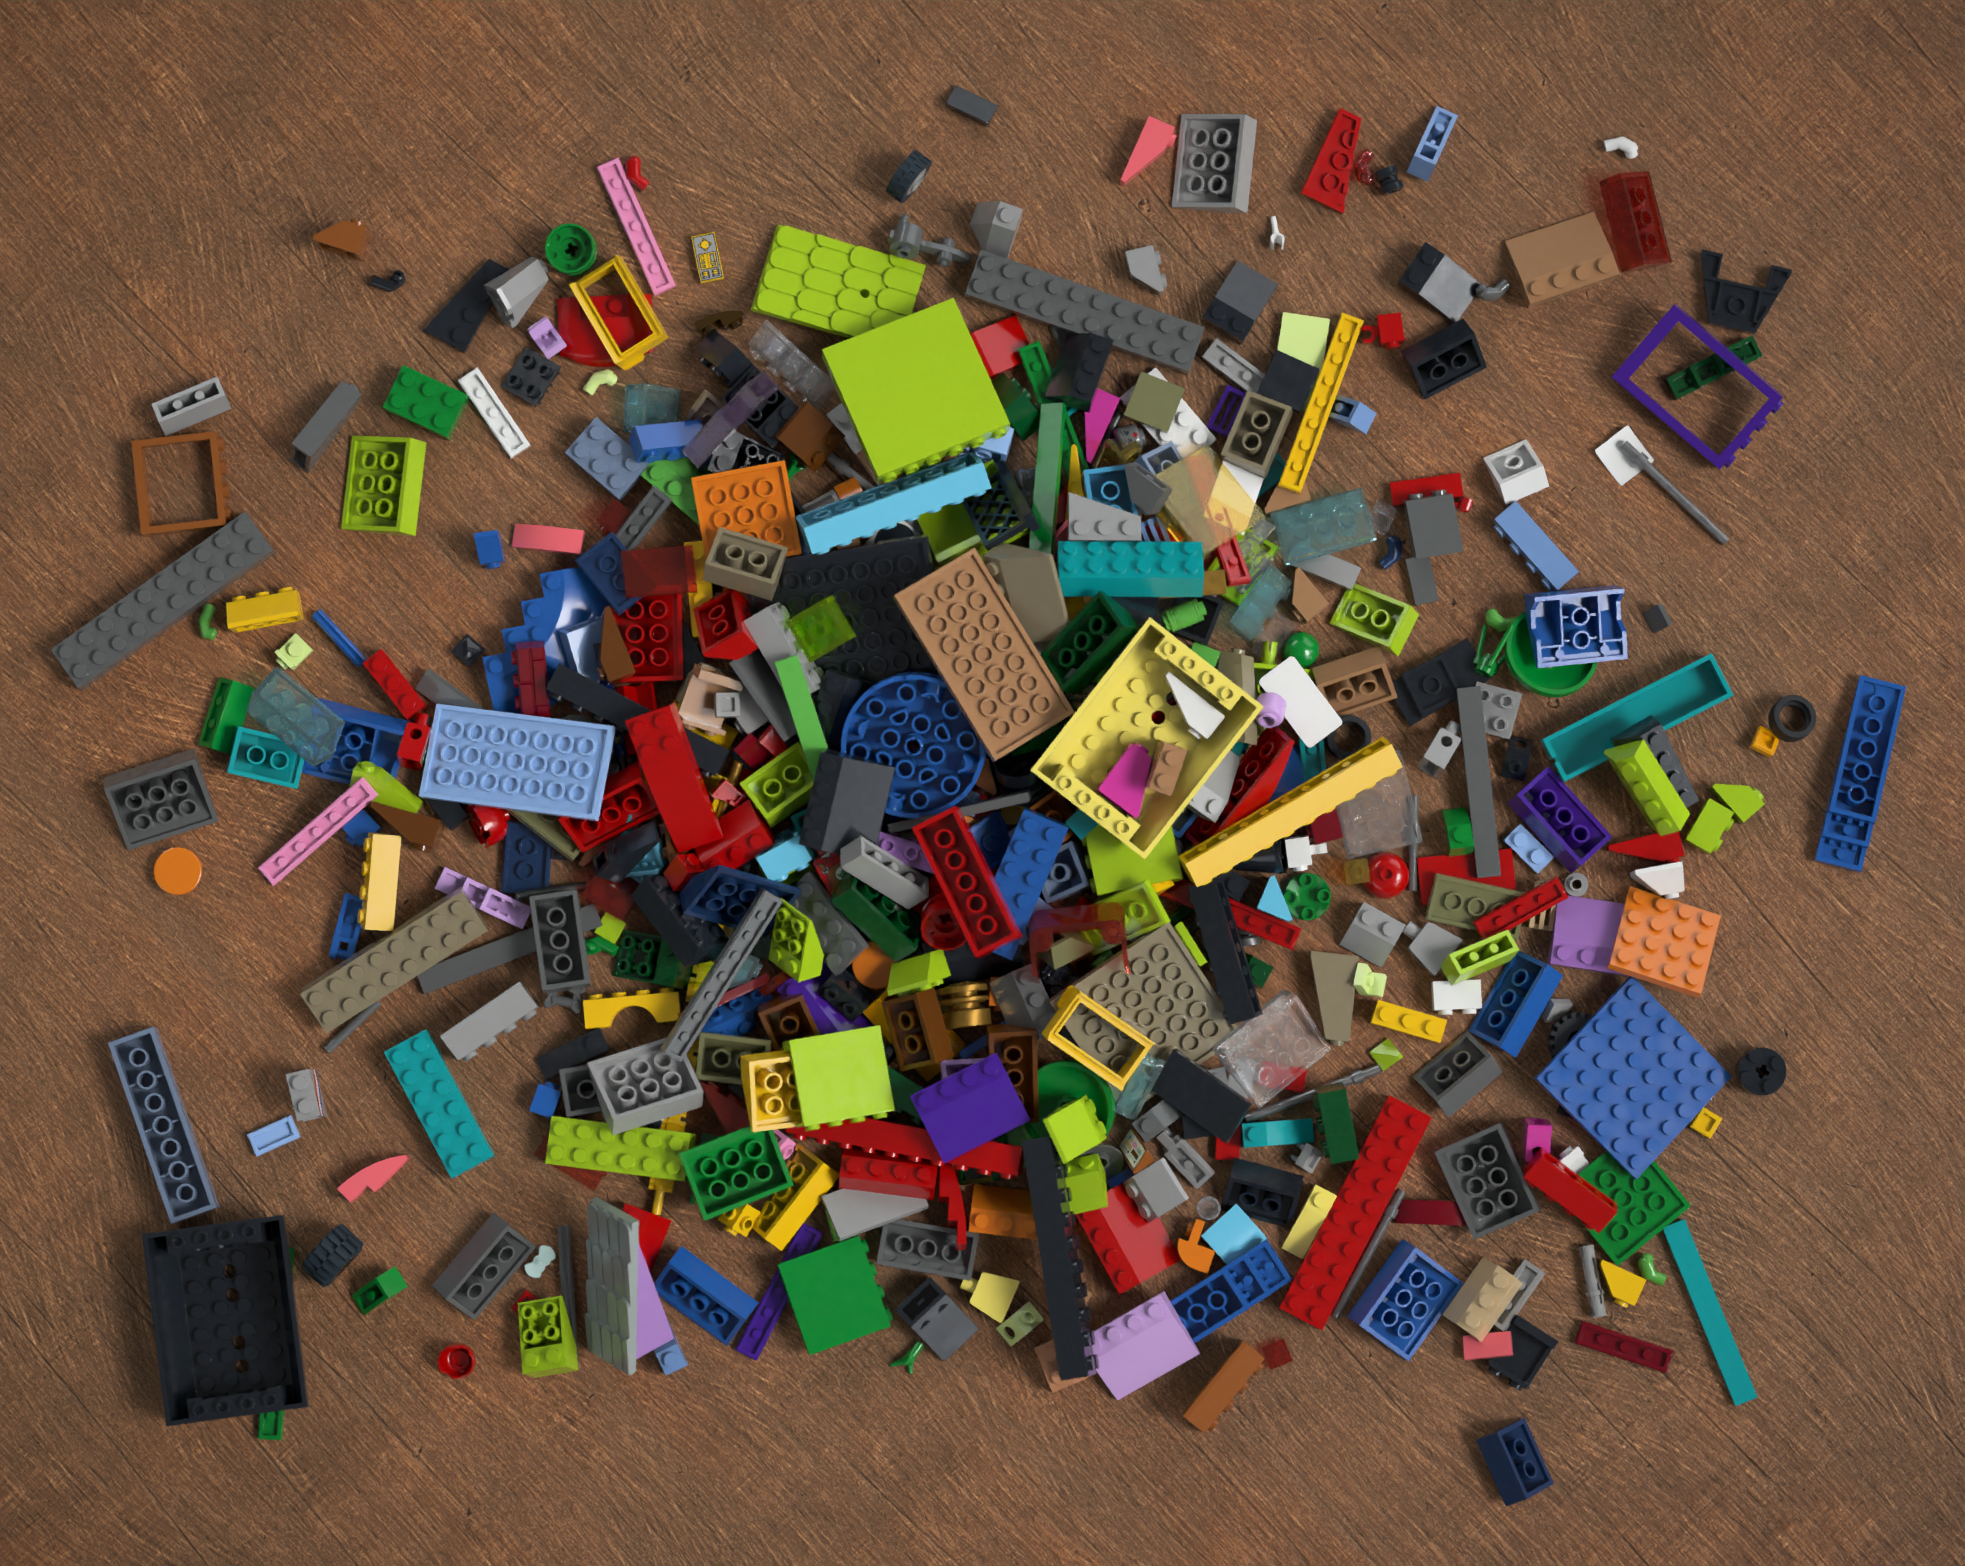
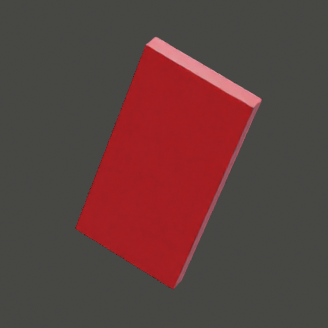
M1512 849L1498 850L1501 876L1477 878L1474 852L1473 854L1452 857L1440 855L1417 858L1421 905H1428L1435 872L1516 890Z

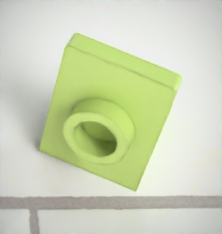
M1028 1301L996 1329L1007 1343L1013 1346L1040 1324L1044 1318ZM1006 1327H1010L1014 1331L1015 1337L1008 1335Z

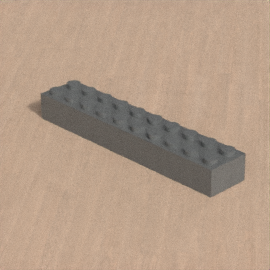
M980 250L965 292L966 299L1049 328L1058 329L1067 334L1093 333L1112 339L1113 350L1185 375L1189 374L1205 328L984 250Z
M243 512L56 645L51 651L77 688L83 691L276 552L249 514Z

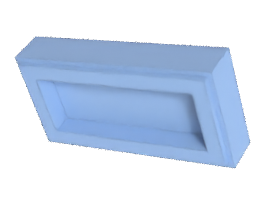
M292 1115L247 1134L256 1157L301 1137Z

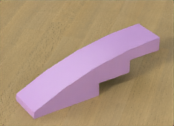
M443 868L434 887L435 889L448 895L462 886L477 909L523 929L531 912L530 906L451 869Z

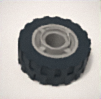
M914 150L895 172L887 186L886 192L900 203L905 202L925 178L932 161L919 151Z

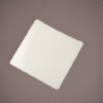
M1628 425L1595 450L1603 464L1621 486L1643 470L1642 467L1638 468L1633 463L1634 460L1621 448L1626 441L1640 453L1643 452L1649 458L1648 461L1650 463L1654 461Z

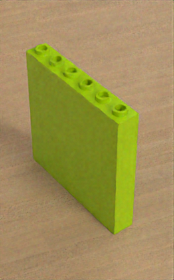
M954 298L822 349L824 364L877 483L882 481L884 483L891 482L897 478V475L902 473H914L922 465H934L940 462L942 457L950 455V457L957 456L965 448L970 446L972 448L979 447L985 443V440L1002 438L1009 431L1010 422Z

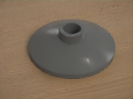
M1096 1145L1077 1156L1079 1158L1098 1153L1106 1172V1179L1117 1175L1124 1166L1122 1153L1109 1145Z

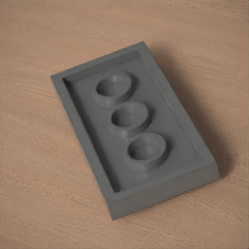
M811 871L806 873L794 885V887L800 888L802 893L793 902L792 906L812 920L824 954L823 960L833 974L837 976L869 945L847 916L831 902V895Z

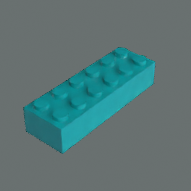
M1058 541L1057 574L1063 597H1094L1099 591H1103L1109 597H1203L1204 566L1202 542Z
M425 1029L384 1052L451 1179H455L496 1156L429 1030Z

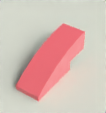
M515 524L512 547L581 556L585 532L584 530Z
M401 1155L374 1163L347 1179L337 1190L349 1202H354L368 1187L373 1192H377L410 1157L408 1155Z

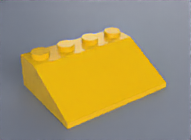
M782 1050L740 1056L741 1080L751 1131L758 1132L797 1127V1124L802 1123L790 1051L784 1052Z

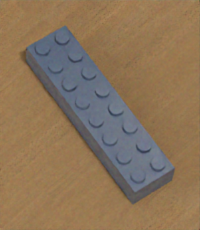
M151 1027L109 1042L111 1054L171 1224H176L220 1208L158 1028Z

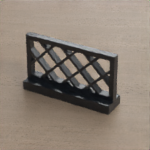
M1004 460L995 464L998 471L988 476L990 485L998 481L995 488L986 490L985 494L991 495L988 501L982 500L985 495L983 494L977 496L974 500H966L969 498L966 497L962 502L987 551L1028 527L1032 532L1041 528ZM998 495H1005L1002 501H996ZM978 507H984L981 513H975ZM992 507L997 508L995 514L989 513ZM1005 508H1011L1009 514H1002ZM985 520H991L988 526H982ZM999 520L1004 521L1002 527H995ZM1012 521H1020L1015 526L1009 527ZM991 533H998L996 537L988 541Z

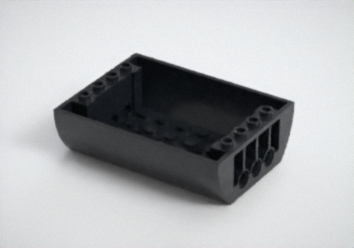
M285 1215L142 1234L166 1426L310 1407ZM228 1264H232L236 1268V1274L233 1278L225 1275L224 1270ZM231 1288L239 1291V1298L235 1302L230 1301L228 1298V1291ZM236 1336H242L245 1339L243 1349H237L234 1346ZM241 1359L247 1361L249 1365L245 1373H240L237 1369V1363Z

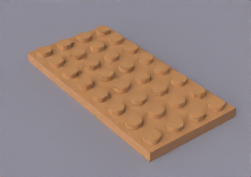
M975 548L893 596L896 604L993 762L1075 713Z

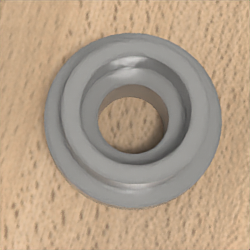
M1572 873L1565 879L1564 888L1569 895L1578 897L1587 891L1588 880L1583 874ZM1574 880H1578L1581 883L1579 889L1573 888L1572 883Z

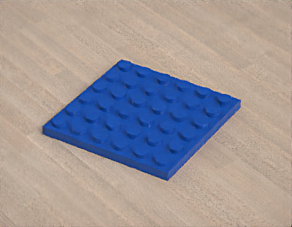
M1629 976L1534 1079L1633 1179H1637L1732 1076L1634 977Z

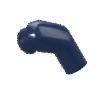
M1395 535L1387 537L1388 554L1378 561L1385 571L1396 563L1402 555V541Z

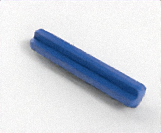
M321 609L311 616L357 667L367 660Z

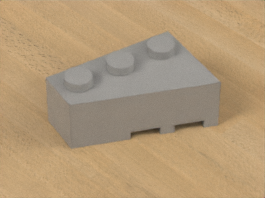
M1069 492L1068 541L1140 542L1141 516Z

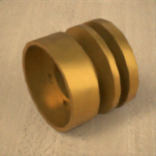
M963 982L950 984L945 988L938 989V996L949 995V1000L939 1001V1005L950 1006L951 1011L942 1013L946 1030L992 1024L990 1008L979 1007V1002L989 999L988 995H977V991L988 990L987 984Z

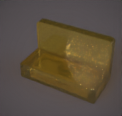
M1107 439L1105 441L1104 460L1110 466L1132 463L1141 456L1142 447L1135 440L1120 451L1110 439Z

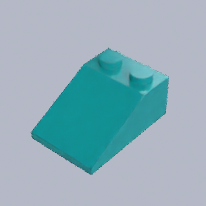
M237 726L226 773L298 789L308 743Z

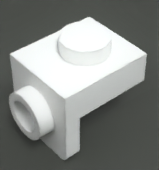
M1569 1146L1559 1154L1561 1157L1559 1161L1577 1174L1590 1164L1578 1146L1573 1149Z

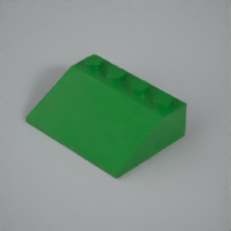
M749 1125L678 1153L700 1218L704 1221L794 1186L773 1130L752 1132Z

